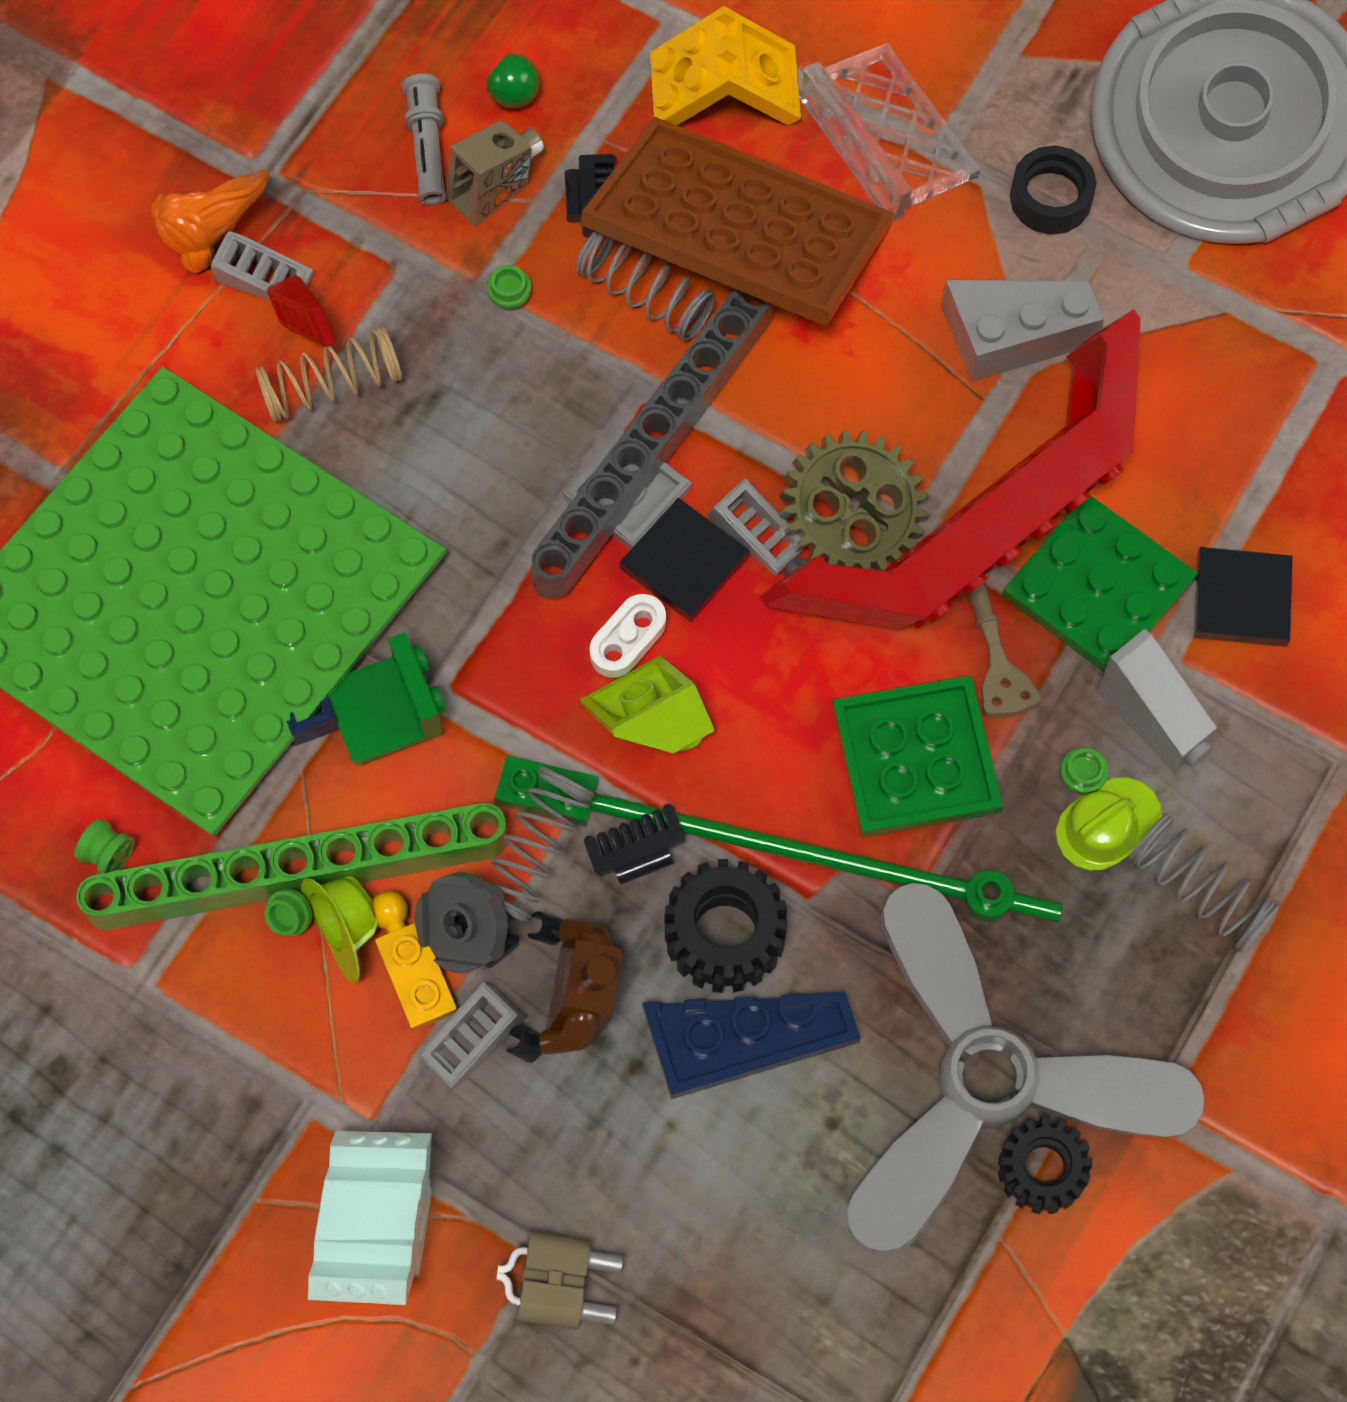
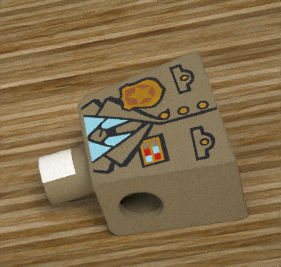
M498 121L452 145L449 156L446 200L474 227L479 225L522 191L528 184L531 158L543 151L544 148L538 133L528 128L518 134L506 122Z

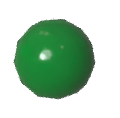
M514 53L506 55L486 79L487 92L496 103L505 108L519 109L529 104L536 97L540 85L539 71L532 61L521 54Z

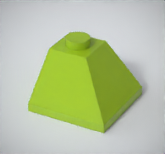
M661 655L580 699L583 708L614 737L670 753L691 749L697 746L703 737L715 731L695 683Z

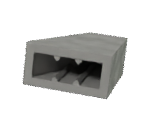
M1145 628L1110 657L1097 693L1175 773L1187 762L1191 767L1196 766L1212 751L1213 747L1209 743L1217 727L1154 637Z

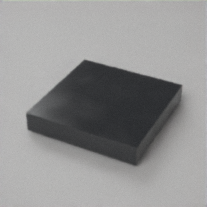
M677 498L620 561V569L688 621L692 622L749 558L750 550L684 501Z
M1200 547L1197 553L1198 575L1196 577L1194 638L1287 647L1290 642L1293 556Z

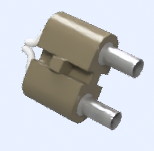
M529 1232L526 1247L515 1249L511 1253L506 1265H498L496 1280L504 1283L507 1299L512 1304L517 1305L516 1321L574 1330L578 1329L580 1320L614 1325L616 1307L583 1302V1286L587 1269L621 1273L623 1256L590 1251V1241ZM520 1255H524L522 1282L520 1284L519 1296L516 1297L513 1294L510 1278L503 1273L511 1271L516 1264L517 1258Z

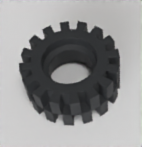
M1041 1117L1038 1122H1034L1033 1118L1025 1121L1022 1127H1016L1011 1132L999 1155L998 1165H1000L998 1177L999 1181H1003L1005 1184L1003 1191L1008 1198L1013 1195L1017 1199L1015 1204L1023 1209L1024 1205L1031 1207V1213L1040 1214L1042 1210H1048V1214L1057 1213L1060 1208L1064 1207V1209H1067L1080 1197L1090 1180L1091 1175L1089 1173L1093 1167L1092 1158L1088 1157L1090 1147L1087 1141L1083 1143L1080 1141L1079 1136L1081 1133L1075 1127L1072 1131L1065 1127L1066 1121L1058 1119L1057 1123L1050 1122V1117ZM1044 1147L1052 1149L1059 1154L1064 1164V1172L1058 1181L1051 1184H1042L1031 1178L1026 1169V1157L1032 1150Z

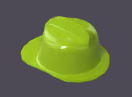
M1129 777L1106 780V783L1099 791L1082 795L1060 815L1056 827L1057 845L1063 856L1076 867L1089 871L1106 870L1129 856L1145 834L1162 817L1161 803L1154 791L1143 782Z
M352 876L335 879L321 885L313 879L306 878L301 883V893L311 906L312 919L324 935L342 974L348 982L354 985L359 981L360 976L356 952L374 936L378 921L372 911V899L358 880Z

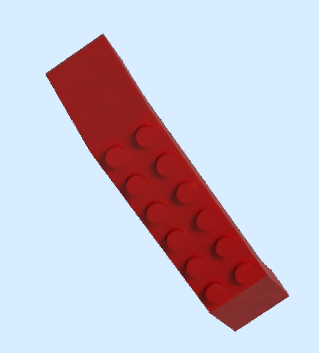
M1133 309L1100 329L1066 356L1073 365L1066 426L883 571L827 564L820 554L792 570L759 596L764 604L769 607L892 630H899L910 624L915 629H918L928 621L932 623L953 607L950 603L961 594L967 595L988 579L985 575L996 566L1002 567L1022 552L1021 545L1031 538L1035 540L1056 525L1055 518L1066 510L1070 512L1091 496L1088 493L1099 484H1106L1124 470L1120 462L1130 455L1134 448L1141 321L1136 311Z

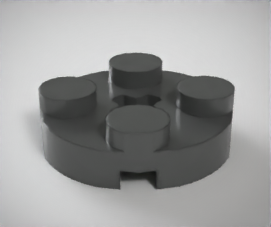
M464 872L440 877L432 882L434 884L431 885L428 892L422 893L417 901L415 927L423 948L429 946L438 957L433 961L445 970L455 973H467L482 968L491 961L500 958L505 951L508 927L507 916L503 906L504 895L502 890L494 883H486L482 878ZM461 913L465 916L468 924L465 934H463L462 926L455 924L454 917Z

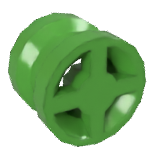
M98 818L81 835L74 850V857L83 864L92 863L97 866L99 874L121 870L133 852L135 840L126 833L117 834L112 831V826L103 818Z

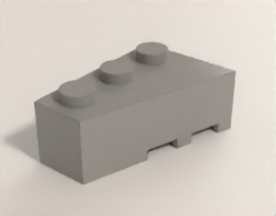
M946 280L941 308L971 382L1071 353L1102 329L1104 323V316L1089 281Z

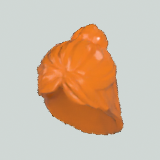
M262 169L256 173L242 175L207 192H192L184 195L179 193L158 194L151 205V216L154 218L155 227L164 244L181 254L180 262L186 270L198 273L211 265L216 255L214 247L223 241L226 233L233 230L242 215L260 197L266 187L270 173L266 169Z

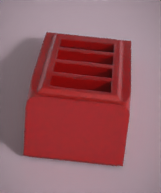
M293 275L267 288V294L281 325L322 346L328 347L335 344V338L321 304L300 276Z

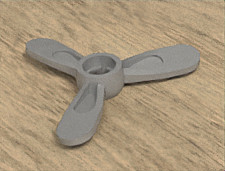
M907 884L899 887L888 896L881 912L883 933L908 986L949 1047L940 1065L939 1086L943 1098L891 1145L851 1197L847 1208L848 1230L855 1242L863 1249L878 1255L899 1253L911 1245L951 1191L980 1128L995 1129L1015 1122L1030 1107L1094 1129L1155 1138L1178 1137L1197 1124L1203 1113L1205 1100L1201 1083L1190 1070L1176 1063L1112 1055L1036 1058L1032 1048L1020 1035L1004 1027L992 1026L976 962L950 903L940 891L926 884ZM985 1051L996 1052L1007 1057L1015 1069L1016 1083L1014 1090L1018 1094L1013 1098L1008 1096L1001 1101L990 1103L973 1098L964 1085L962 1073L965 1064L961 1060L967 1055L972 1057L979 1052Z

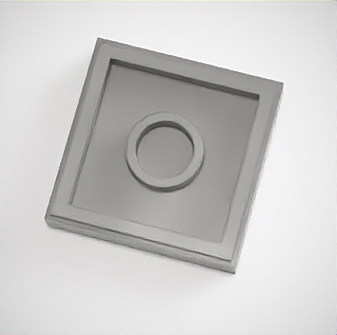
M623 430L563 493L565 501L569 504L623 435ZM663 463L659 473L647 489L645 487L634 502L632 509L623 521L617 525L611 536L631 550L677 498L682 500L692 489V482L667 463ZM625 464L621 466L622 469L627 471H635L639 469V467L634 464ZM607 497L595 500L600 505L614 503L612 499Z

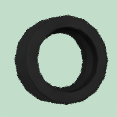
M1054 145L1039 147L1029 152L1017 164L1010 192L1013 212L1023 224L1034 231L1042 233H1066L1080 226L1090 213L1097 182L1094 169L1084 156L1070 148ZM1054 173L1063 175L1078 188V199L1067 206L1051 207L1043 205L1033 199L1027 191L1028 181L1039 174Z

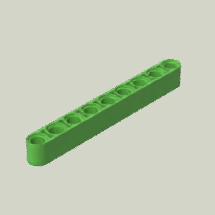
M478 803L96 874L86 878L80 884L76 900L79 908L93 927L100 930H113L268 901L272 894L283 888L294 889L301 893V883L306 878L313 879L321 885L335 879L352 876L359 883L491 859L499 856L507 846L503 839L504 835H508L507 825L503 812L497 806L490 803ZM483 824H491L498 828L497 832L489 838H479L473 834L475 829ZM435 833H445L450 836L449 841L444 846L431 847L426 844L427 839ZM390 841H396L403 845L401 850L393 856H383L378 853L381 846ZM349 850L355 853L353 859L345 865L331 863L333 856L337 852ZM294 859H302L307 862L305 868L297 874L283 872L286 864ZM246 868L259 870L253 881L248 883L236 882V877L242 870ZM198 877L210 878L208 887L203 891H188V887L194 879ZM150 886L162 887V891L156 899L152 901L140 900V896L146 888ZM102 895L113 896L111 905L106 909H92V905L98 897Z

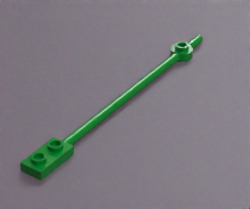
M506 755L494 796L495 805L559 820L537 804L527 792V789L537 788L577 801L560 788L537 775V772L540 771L539 767H545L581 785L594 795L591 798L592 801L587 802L589 807L580 808L542 794L533 793L542 802L573 824L587 827L591 811L630 821L638 819L640 823H642L641 817L644 814H648L653 825L657 827L652 813L654 810H660L666 826L669 828L662 808L596 793L599 785V777ZM676 812L685 834L902 886L911 883L926 884L940 891L944 896L964 900L969 913L974 918L983 922L1001 920L1009 911L1057 923L1060 919L1063 904L1015 893L1011 881L997 871H982L974 875L970 881H965ZM986 887H992L997 890L999 897L989 900L983 896L982 890Z

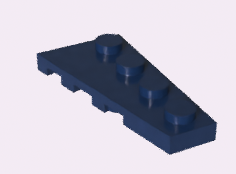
M845 992L781 995L780 998L767 999L737 997L729 1001L705 1002V999L684 1000V1003L672 1004L642 1002V1008L671 1100L857 1044L861 1038Z

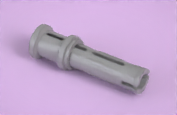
M415 74L402 81L401 90L403 95L407 97L408 112L404 117L405 125L413 133L419 192L418 200L423 205H438L447 198L444 187L438 131L444 121L443 113L438 109L437 94L440 92V81L434 75Z

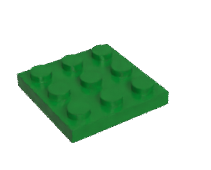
M1090 496L1085 502L1070 511L1006 585L1001 597L1101 671L1105 672L1110 657L1145 628L1150 634L1193 584L1198 572L1096 498Z
M971 675L833 699V714L861 838L1002 812V799Z

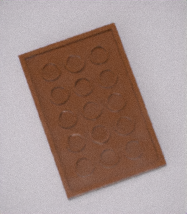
M654 117L583 209L580 225L603 236L635 247L642 252L674 263L686 270H691L720 282L725 286L759 298L766 303L798 314L807 320L827 326L889 229L894 213Z

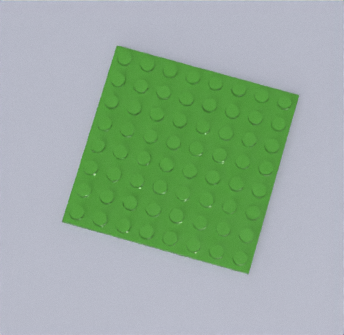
M162 366L0 550V689L214 838L295 739L286 722L290 720V713L293 712L296 722L316 714L321 707L320 702L326 696L329 698L441 561L447 551L446 548Z

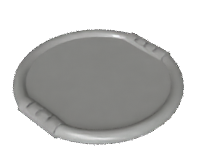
M1165 0L1129 19V23L1110 45L1097 72L1092 92L1091 119L1095 144L1104 167L1120 192L1137 209L1158 224L1194 239L1223 244H1251L1258 242L1266 244L1341 205L1342 199L1347 195V31L1332 16L1309 0Z

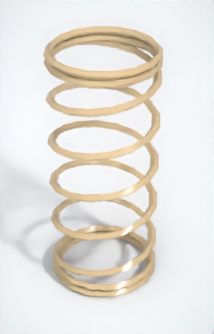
M377 327L376 330L372 329L370 332L369 340L374 371L358 342L350 336L347 339V357L352 382L335 350L331 346L324 347L323 356L329 390L311 357L307 353L302 352L300 365L307 401L291 370L284 361L279 360L277 363L283 407L270 384L264 367L260 366V369L256 367V376L273 422L281 421V415L286 419L289 417L281 365L287 372L307 410H312V401L304 358L311 365L329 401L335 403L328 350L336 360L352 393L356 396L358 395V385L351 354V341L361 355L375 385L381 388L382 384L374 346V333L377 336L379 347L391 379L395 383L397 380L401 381L400 366L385 327Z

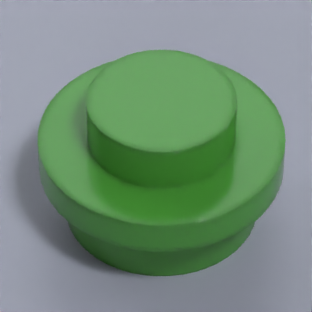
M504 265L497 268L487 281V294L496 306L504 309H514L520 307L529 299L531 282L528 275L520 268L513 265Z
M1077 748L1070 751L1064 757L1060 767L1061 779L1065 786L1071 791L1082 795L1099 791L1106 783L1109 773L1105 758L1099 752L1090 748Z
M283 888L269 897L264 917L268 927L274 933L281 936H296L310 926L312 909L308 900L300 892L290 888Z

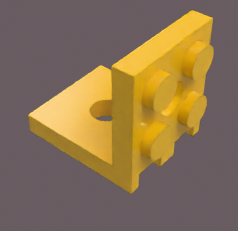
M722 6L650 52L654 117L679 125L725 96L731 95L788 126L801 119L795 45L725 6Z

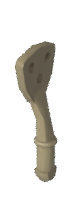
M981 584L966 596L971 602L977 620L976 627L981 631L988 647L989 669L981 688L982 712L987 717L1016 716L1038 707L1041 695L1030 678L1009 662L1000 642L997 626L998 617L994 615L988 598L989 591ZM1001 683H1008L1010 687L1005 688ZM1027 695L1029 699L1024 700L1020 696ZM998 701L1001 705L995 706L992 702Z

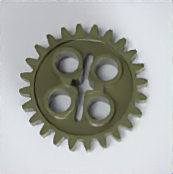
M844 430L839 435L838 444L830 434L825 435L821 440L822 449L815 443H810L805 449L808 458L798 455L792 462L798 472L788 471L783 478L793 488H785L779 494V498L791 503V505L784 507L779 513L780 517L793 519V523L784 533L785 535L799 534L801 538L793 549L799 551L808 547L811 550L808 561L821 554L827 564L871 569L872 566L874 570L883 571L887 567V561L890 564L902 556L901 552L905 553L915 544L910 538L919 539L925 532L915 522L924 521L929 516L928 511L918 508L917 505L924 502L929 495L925 492L915 491V486L924 477L923 475L910 476L907 471L914 463L913 459H908L902 463L897 460L901 449L899 445L889 452L883 450L885 437L882 435L873 445L868 444L867 431L864 430L858 435L855 442H852L848 430ZM840 465L852 466L858 473V482L845 480L841 475ZM822 479H827L830 486H824L821 482ZM877 493H885L893 499L895 504L893 511H886L879 506L876 499ZM853 498L860 502L855 512L851 511L848 507ZM822 499L826 501L832 509V516L822 517L818 515L814 510L813 500ZM878 523L884 524L887 528L886 531L880 530ZM850 528L862 529L868 537V545L859 546L854 543L849 534Z

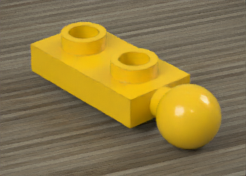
M384 891L379 893L372 900V911L378 921L377 926L386 929L388 934L375 939V942L412 1032L454 1015L457 1008L439 965L433 961L436 959L434 953L429 946L423 948L416 933L415 923L408 926L404 923L408 915L406 900L397 892Z

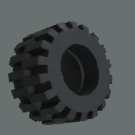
M718 859V868L710 869L708 862L698 865L696 875L693 876L688 871L681 877V886L679 888L674 886L669 894V905H666L664 914L667 953L671 961L675 960L677 962V971L683 977L690 974L692 976V984L701 989L704 983L712 984V992L722 993L723 986H732L733 993L743 991L744 983L749 981L754 987L762 982L763 973L771 974L777 965V958L782 956L788 921L786 920L787 908L785 900L780 901V889L775 882L770 885L767 884V874L762 870L758 869L755 874L750 873L749 863L739 861L737 868L728 867L729 859ZM719 906H730L747 914L752 920L755 930L749 939L737 946L720 947L706 941L699 934L696 924L699 918L708 910Z

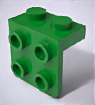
M406 632L388 638L392 657L349 672L329 696V701L351 761L356 765H363L443 735L439 715L446 712L445 705L438 687L428 688L423 676L424 673L430 671L426 657L420 645L411 646Z

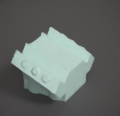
M335 1131L330 1145L329 1168L324 1179L314 1240V1260L308 1277V1300L406 1305L413 1278H419L432 1195L429 1177L432 1133Z

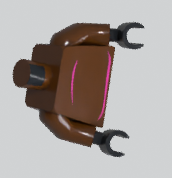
M540 911L532 914L531 917L542 920V926L537 934L528 933L527 936L530 939L549 945H556L560 941L563 943L559 953L546 1030H543L539 1036L520 1025L513 1027L509 1031V1035L519 1039L520 1042L516 1047L508 1048L506 1050L508 1053L525 1062L532 1063L538 1059L542 1052L549 1055L580 1051L595 1042L612 1017L623 958V949L612 946L611 936L603 925L580 920H562V918Z

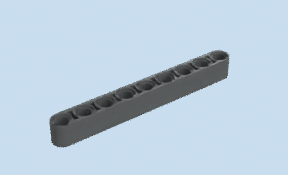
M737 289L732 290L532 554V585L540 596L548 599H557L571 590L613 534L617 525L623 521L632 509L634 502L645 487L647 489L659 473L662 464L668 461L768 328L773 319L775 305L766 303ZM757 301L760 302L762 305L753 306L748 304L747 302ZM733 333L736 334L738 337L728 338L723 336L722 334ZM708 365L714 369L704 371L699 369L698 366ZM685 398L690 402L678 404L672 401V399ZM652 430L663 432L665 435L661 437H652L649 436L647 432H650ZM625 464H634L637 465L639 469L635 471H627L622 469L621 466ZM607 497L612 499L614 503L600 505L595 500ZM575 531H582L589 536L582 540H575L568 535ZM548 566H557L563 571L556 575H549L542 570Z

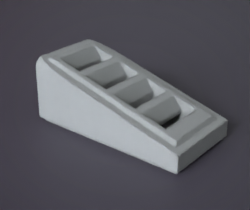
M231 231L226 233L211 263L215 282L269 301L267 288L284 280L287 274L300 276L307 287L314 275L313 269L254 240ZM238 257H240L238 263H237L236 266L234 267V265H235V263H236ZM252 262L258 264L253 275L247 273ZM270 268L276 271L270 283H267L264 280Z
M746 478L716 504L707 515L717 527L750 550L749 554L774 576L784 569L790 560L794 559L804 550L795 551L793 549L801 539L799 534L785 535L784 531L790 524L783 517H780L776 509ZM742 503L748 509L737 518L732 511ZM756 515L761 521L749 531L744 524ZM770 527L775 533L762 544L757 537L766 528ZM783 538L789 545L777 557H774L769 551Z
M483 982L419 1052L418 1056L450 1088L455 1089L510 1036L509 1031L513 1027L519 1026L526 1016L497 987ZM488 1004L502 1016L497 1023L483 1010ZM473 1018L488 1031L483 1038L468 1024ZM459 1032L474 1046L470 1053L453 1038ZM444 1046L461 1061L456 1068L439 1053Z

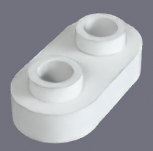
M648 594L634 595L628 598L591 640L589 650L591 664L599 674L610 678L621 677L627 674L661 637L666 627V611L661 601ZM639 618H647L651 621V624L642 628L638 627L635 621ZM610 651H617L622 656L617 661H609L605 658V655Z

